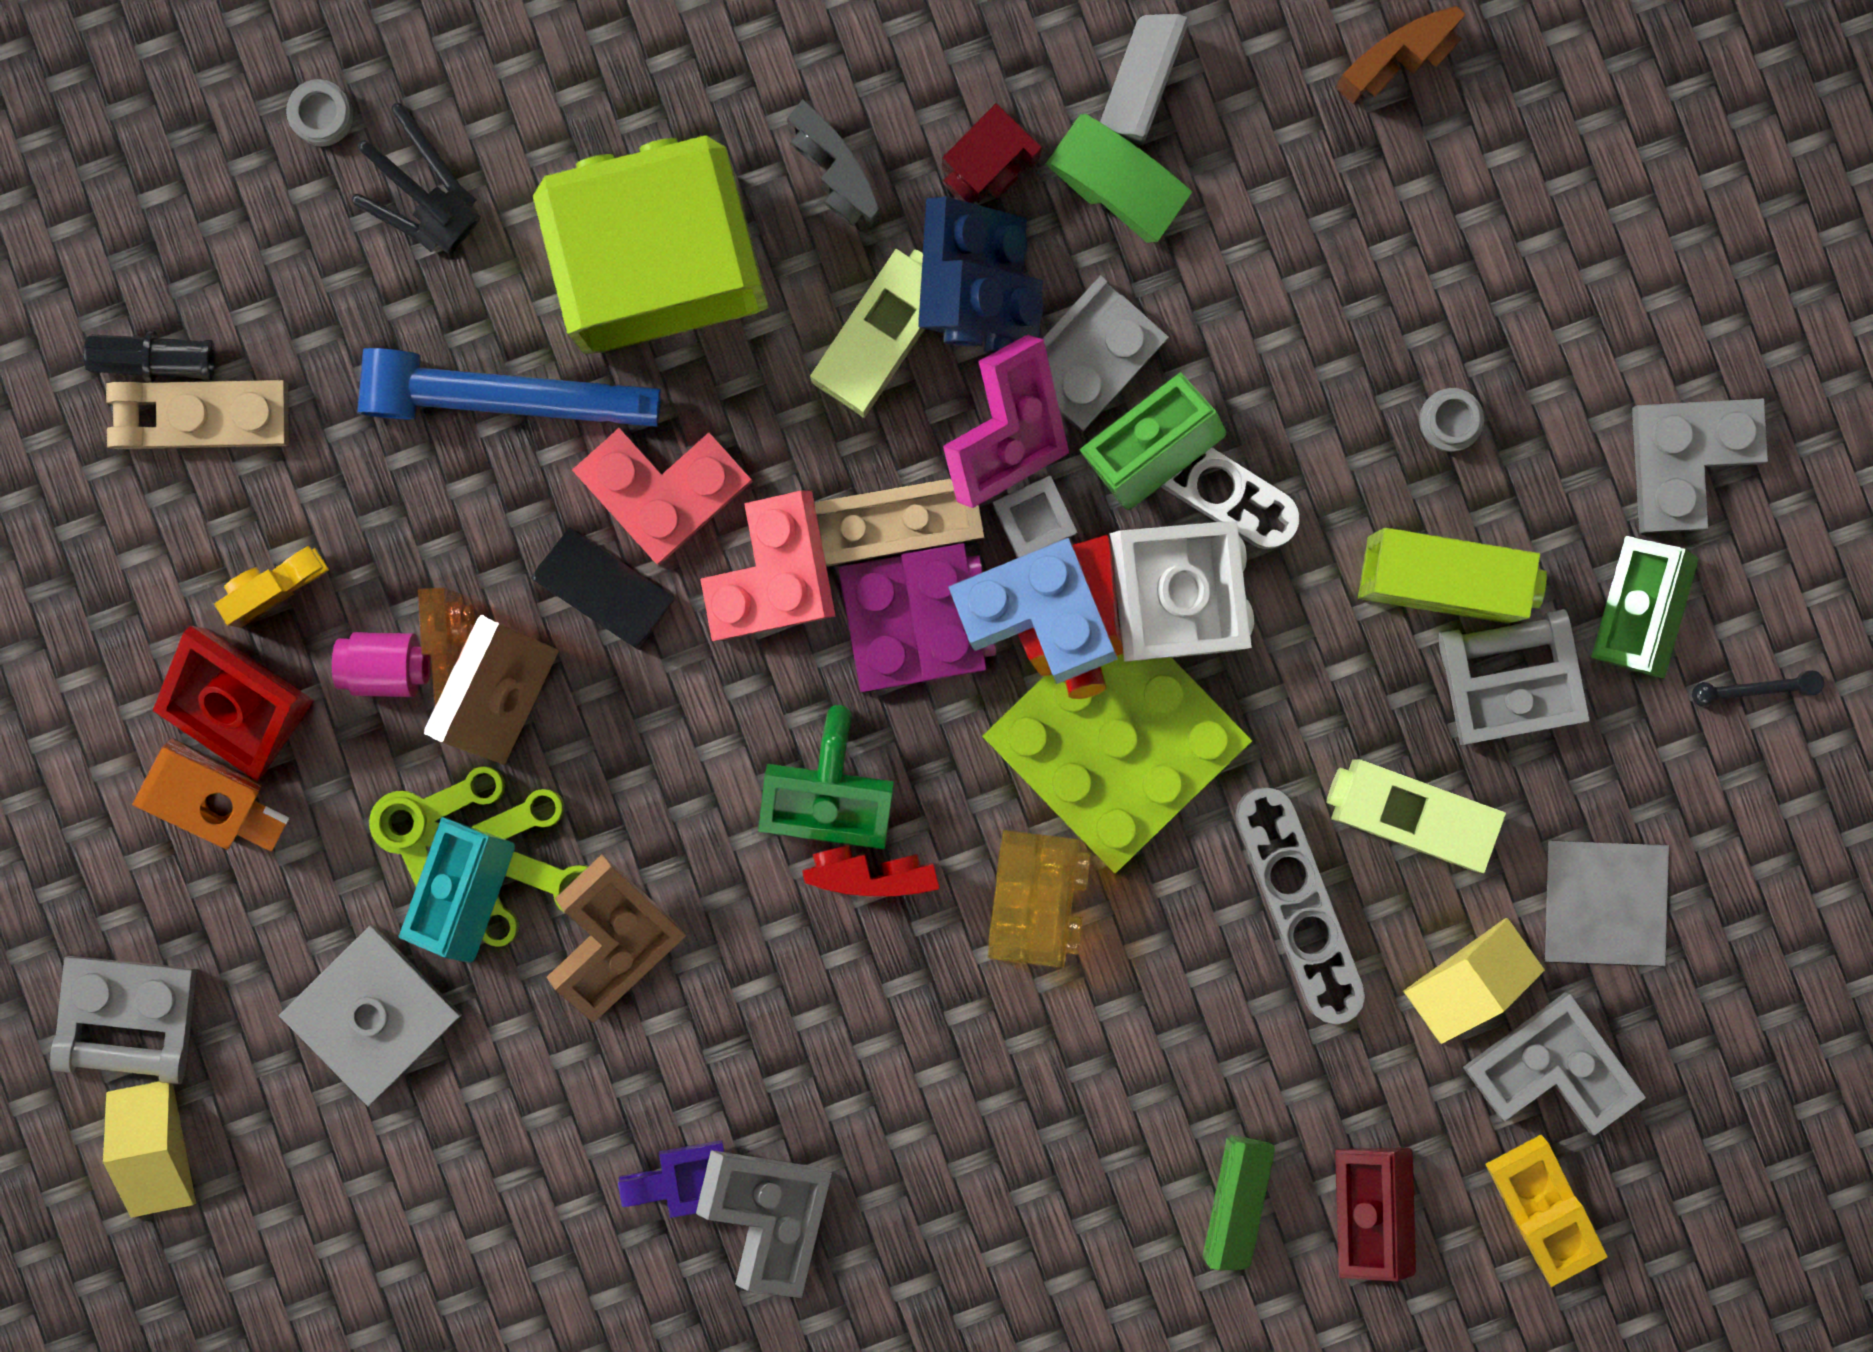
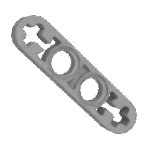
M1268 787L1253 789L1246 793L1239 801L1235 814L1236 823L1304 1001L1311 1013L1322 1021L1331 1024L1347 1023L1356 1017L1363 1007L1365 998L1364 988L1295 808L1288 796L1277 789ZM1260 798H1264L1268 806L1279 805L1282 810V816L1274 820V826L1279 839L1283 840L1292 833L1296 845L1293 847L1276 848L1263 858L1259 854L1258 845L1271 844L1266 830L1262 826L1251 827L1248 816L1257 812L1255 801ZM1284 857L1296 858L1303 864L1306 871L1305 883L1301 889L1291 894L1280 893L1271 883V869L1276 861ZM1305 917H1318L1328 927V942L1323 949L1316 953H1305L1298 949L1294 942V929L1298 922ZM1338 952L1342 962L1341 965H1329V969L1337 984H1349L1351 993L1343 997L1344 1008L1335 1012L1331 1005H1320L1318 1003L1317 996L1326 991L1321 973L1316 970L1307 977L1304 965L1324 963Z

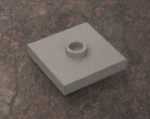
M373 924L357 937L278 1016L367 1106H370L462 1014Z

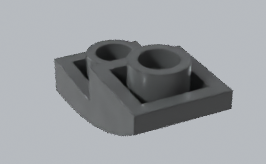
M802 99L787 118L789 131L795 135L790 144L803 157L818 167L825 160L831 164L830 168L821 178L822 189L829 194L824 204L849 225L854 226L860 219L872 229L880 219L879 208L863 169L839 134L816 110Z

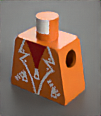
M173 738L161 748L132 803L133 806L227 850H229L234 838L238 835L272 852L289 820V817L255 801L262 785ZM213 793H220L228 797L232 802V812L228 815L220 816L210 811L207 805V796Z

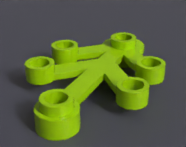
M482 766L469 772L464 781L424 799L410 791L388 793L376 802L369 818L371 835L375 842L385 851L402 855L417 887L429 854L427 846L431 848L439 823L436 821L473 802L481 805L495 803L502 797L505 791L504 777L497 769ZM482 773L491 775L496 782L494 793L487 798L480 797L474 790V781ZM539 789L532 792L525 800V803L472 827L507 839L534 826L549 827L555 825L564 814V802L557 792L550 789ZM540 796H548L555 803V813L549 820H540L533 812V804ZM400 810L409 812L414 820L412 830L406 835L398 834L392 826V818ZM514 851L505 876L552 893L556 905L563 911L555 898L589 866L574 865L562 870ZM498 896L490 919L494 915L505 917L510 924V931L504 939H496L490 935L487 925L482 940L494 947H501L511 943L519 932V921L516 915L503 907Z

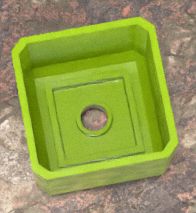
M706 135L678 142L676 138H666L642 145L638 153L614 158L613 154L597 155L577 162L575 169L544 176L533 195L567 334L584 355L603 353L753 315L769 308L736 176L725 146Z

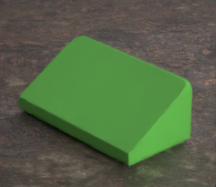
M1180 372L1079 450L1124 509L1130 510L1226 436V430L1217 411Z
M1626 536L1591 658L1647 675L1664 678L1697 568V556L1683 548Z
M1231 1134L1230 1138L1227 1137L1202 1255L1210 1269L1219 1271L1241 1270L1249 1268L1252 1263L1275 1152L1274 1145L1269 1142Z

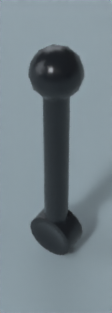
M1808 670L1801 672L1797 678L1720 687H1714L1708 682H1702L1694 687L1692 698L1697 705L1708 707L1718 699L1799 691L1803 695L1813 696L1822 691L1824 679L1819 672Z

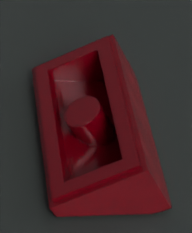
M1357 1148L1335 1150L1339 1278L1400 1281L1414 1276L1416 1273L1412 1149Z

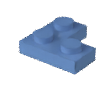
M1069 538L949 586L950 593L974 651L1034 627L1057 684L1118 659Z

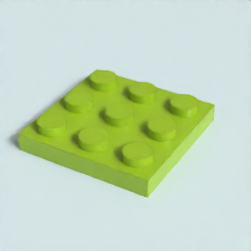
M1124 654L1118 655L1117 660L1101 666L1106 684L1105 691L1084 699L1069 698L1065 681L1057 684L1053 675L1044 676L982 735L987 743L1114 874L1252 742L1172 657L1124 662Z

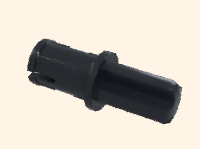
M148 331L145 337L92 334L86 338L83 348V360L86 370L92 373L143 375L146 382H154L157 376L202 378L203 380L210 381L215 370V345L213 340L192 341L158 338L157 333L153 331Z

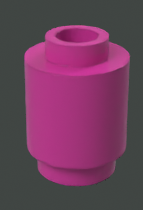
M354 632L350 639L338 638L334 644L332 653V678L336 689L349 690L352 696L414 697L417 694L419 685H426L429 681L431 668L430 652L427 646H420L415 633Z

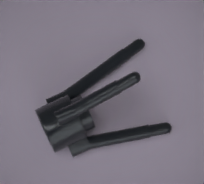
M394 103L391 107L392 113L448 192L445 193L439 187H436L428 194L387 156L383 155L370 142L364 140L358 145L359 151L419 204L413 216L421 223L417 224L361 194H354L351 201L355 206L370 213L372 216L415 238L430 252L439 246L449 254L467 238L478 224L481 216L471 208L477 199L460 185L401 103Z

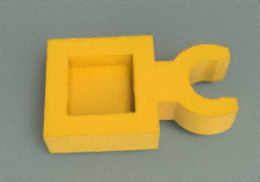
M307 546L273 570L267 569L260 573L258 568L254 567L239 574L224 586L228 595L215 602L214 605L228 626L241 628L294 595L293 591L326 573L329 568L317 549H311L310 546Z

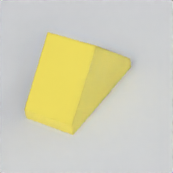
M1505 918L1403 990V992L1438 1042L1442 1044L1503 1013L1545 970L1510 920Z
M157 1081L106 1092L103 1164L131 1218L196 1204L174 1086L171 1083Z

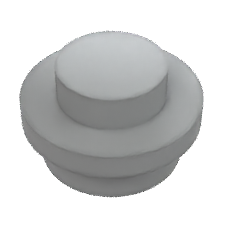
M1446 388L1437 391L1426 400L1420 411L1419 424L1424 438L1430 445L1441 451L1457 452L1471 446L1478 439L1484 425V414L1480 403L1472 394L1458 388Z

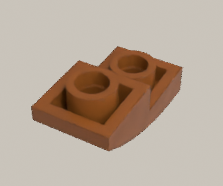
M1453 6L1418 18L1395 30L1359 57L1342 74L1335 88L1354 104L1366 90L1376 97L1401 69L1393 62L1395 58L1413 74L1427 60L1437 67L1462 40L1454 30L1466 14L1458 6Z

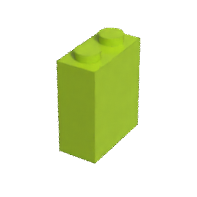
M1383 528L1367 538L1358 599L1508 624L1530 618L1531 608L1539 609L1545 595L1547 572L1546 570L1538 569L1540 553Z

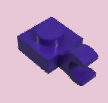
M719 1140L659 1151L661 1171H646L619 1176L618 1187L622 1207L667 1199L670 1218L695 1214L711 1150L724 1152L723 1141Z

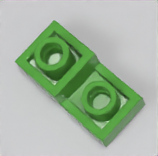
M1087 114L1079 115L1045 163L1046 166L1089 204L1102 203L1146 243L1159 241L1192 193L1187 186L1149 155Z

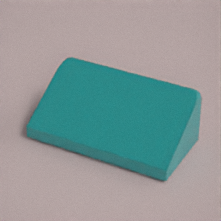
M442 817L398 938L444 958L468 963L473 962L515 850V844L504 838Z

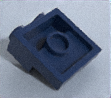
M950 197L926 198L918 327L943 332L944 343L950 345L981 346L982 342H985L984 352L994 353L1027 334L1039 338L1040 319L1043 314V280L1023 275L1024 257L1027 251V218Z

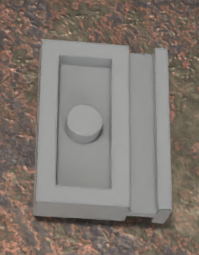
M1101 275L1043 338L1060 414L1083 433L1168 339V336L1123 295L1116 292Z

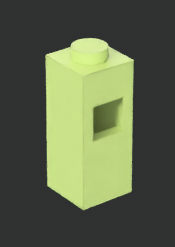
M895 249L810 375L812 384L863 418L871 410L924 331V328L918 327L923 253L915 249L909 257Z
M1352 760L1349 770L1341 767L1338 769L1327 797V803L1335 806L1331 817L1332 820L1479 873H1484L1506 814L1500 810L1363 760Z

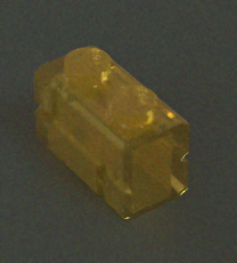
M1002 829L987 958L1064 968L1066 954L1078 955L1082 917L1071 915L1074 890L1086 891L1090 864V853L1078 852L1080 839Z

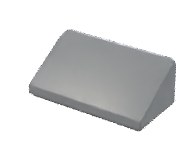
M1180 14L1144 15L1138 19L1100 121L1138 148H1140V145L1144 146L1189 23L1186 21L1187 17Z

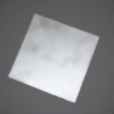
M1548 841L1545 962L1665 966L1669 845Z

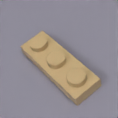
M951 479L814 502L826 567L984 539L979 505L971 508L958 503Z

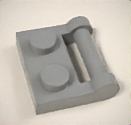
M1565 609L1546 612L1543 620L1461 634L1459 629L1439 632V648L1443 665L1446 669L1460 745L1589 721L1572 627ZM1548 644L1552 650L1554 663L1475 678L1470 677L1467 659Z
M79 956L64 957L56 1035L53 1039L50 1053L51 1070L73 1073L75 1068L79 1067L159 1076L161 1083L181 1084L187 1065L197 969ZM82 1024L165 1032L164 1047L162 1050L81 1042Z

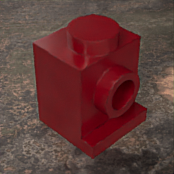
M995 103L942 157V169L948 174L942 182L953 196L961 201L972 204L976 202L978 204L989 192L997 199L1022 174L1023 171L1017 164L1023 160L1031 168L1040 159L1042 147Z

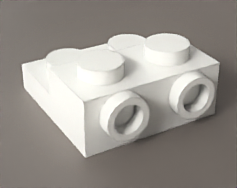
M1237 520L1122 530L1110 533L1124 662L1212 654L1252 648L1250 635L1254 627V614L1251 604L1246 599L1243 578L1247 553L1245 544L1238 534Z

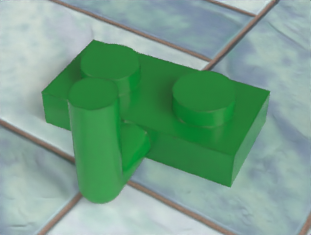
M834 705L827 712L821 741L818 771L767 764L758 832L885 849L894 781L843 774L852 720L851 711L846 706Z

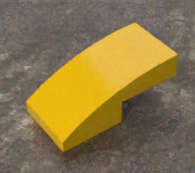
M1542 1135L1485 1164L1523 1239L1551 1287L1608 1258L1583 1205L1574 1196L1549 1143Z

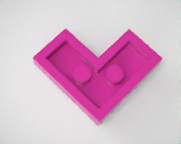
M1027 334L979 361L992 419L943 446L958 503L974 508L1069 453L1044 339Z

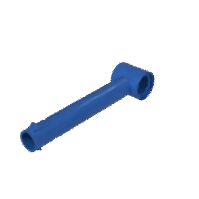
M363 349L357 413L361 415L412 420L415 419L416 406L596 422L610 421L619 424L658 427L661 389L420 368V354L393 349Z

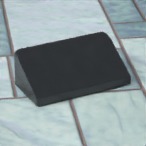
M570 527L531 577L533 581L637 650L642 649L675 599V597Z

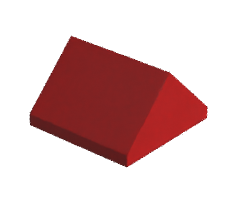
M189 626L182 634L152 711L255 781H258L278 755L314 702V699L212 630Z

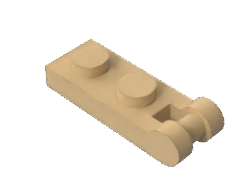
M284 380L106 383V403L113 404V427L107 428V448L163 449L289 446L288 383ZM139 405H156L157 427H139Z

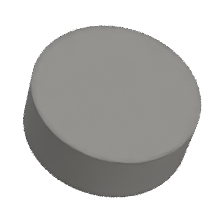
M314 79L299 85L290 95L286 108L287 119L292 130L302 140L315 146H330L339 142L347 135L353 123V107L349 98L341 88L327 80Z

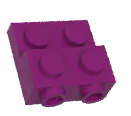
M964 543L839 567L860 693L986 671L984 657L996 656L995 643L974 651L949 590V586L982 573L979 555L966 557Z

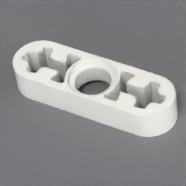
M1210 448L1201 455L1203 459L1188 474L1185 487H1182L1173 480L1181 471L1161 486L1215 522L1236 521L1228 516L1227 512L1240 502L1246 484L1251 486L1257 493L1248 501L1263 510L1267 509L1272 503L1277 504L1282 509L1278 519L1285 524L1282 533L1273 529L1263 536L1256 531L1259 519L1243 509L1239 515V521H1237L1238 534L1242 539L1258 548L1273 549L1283 545L1294 536L1299 525L1297 506L1288 495L1214 448ZM1220 468L1230 475L1233 481V492L1227 501L1213 504L1205 501L1200 496L1197 489V481L1199 475L1204 470Z

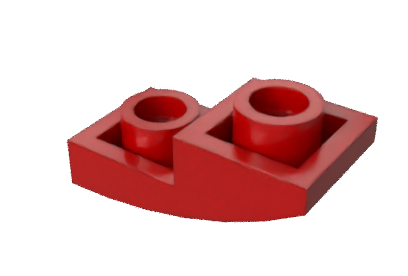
M850 845L812 854L815 866L802 870L806 884L849 895L900 896L940 889L934 863L920 865L918 854L881 863L883 875L872 878L866 853L852 857Z

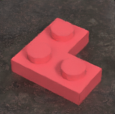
M620 428L572 469L658 566L753 482L710 433H707L662 475Z
M797 491L744 503L756 567L700 579L712 641L727 640L836 617L812 491Z

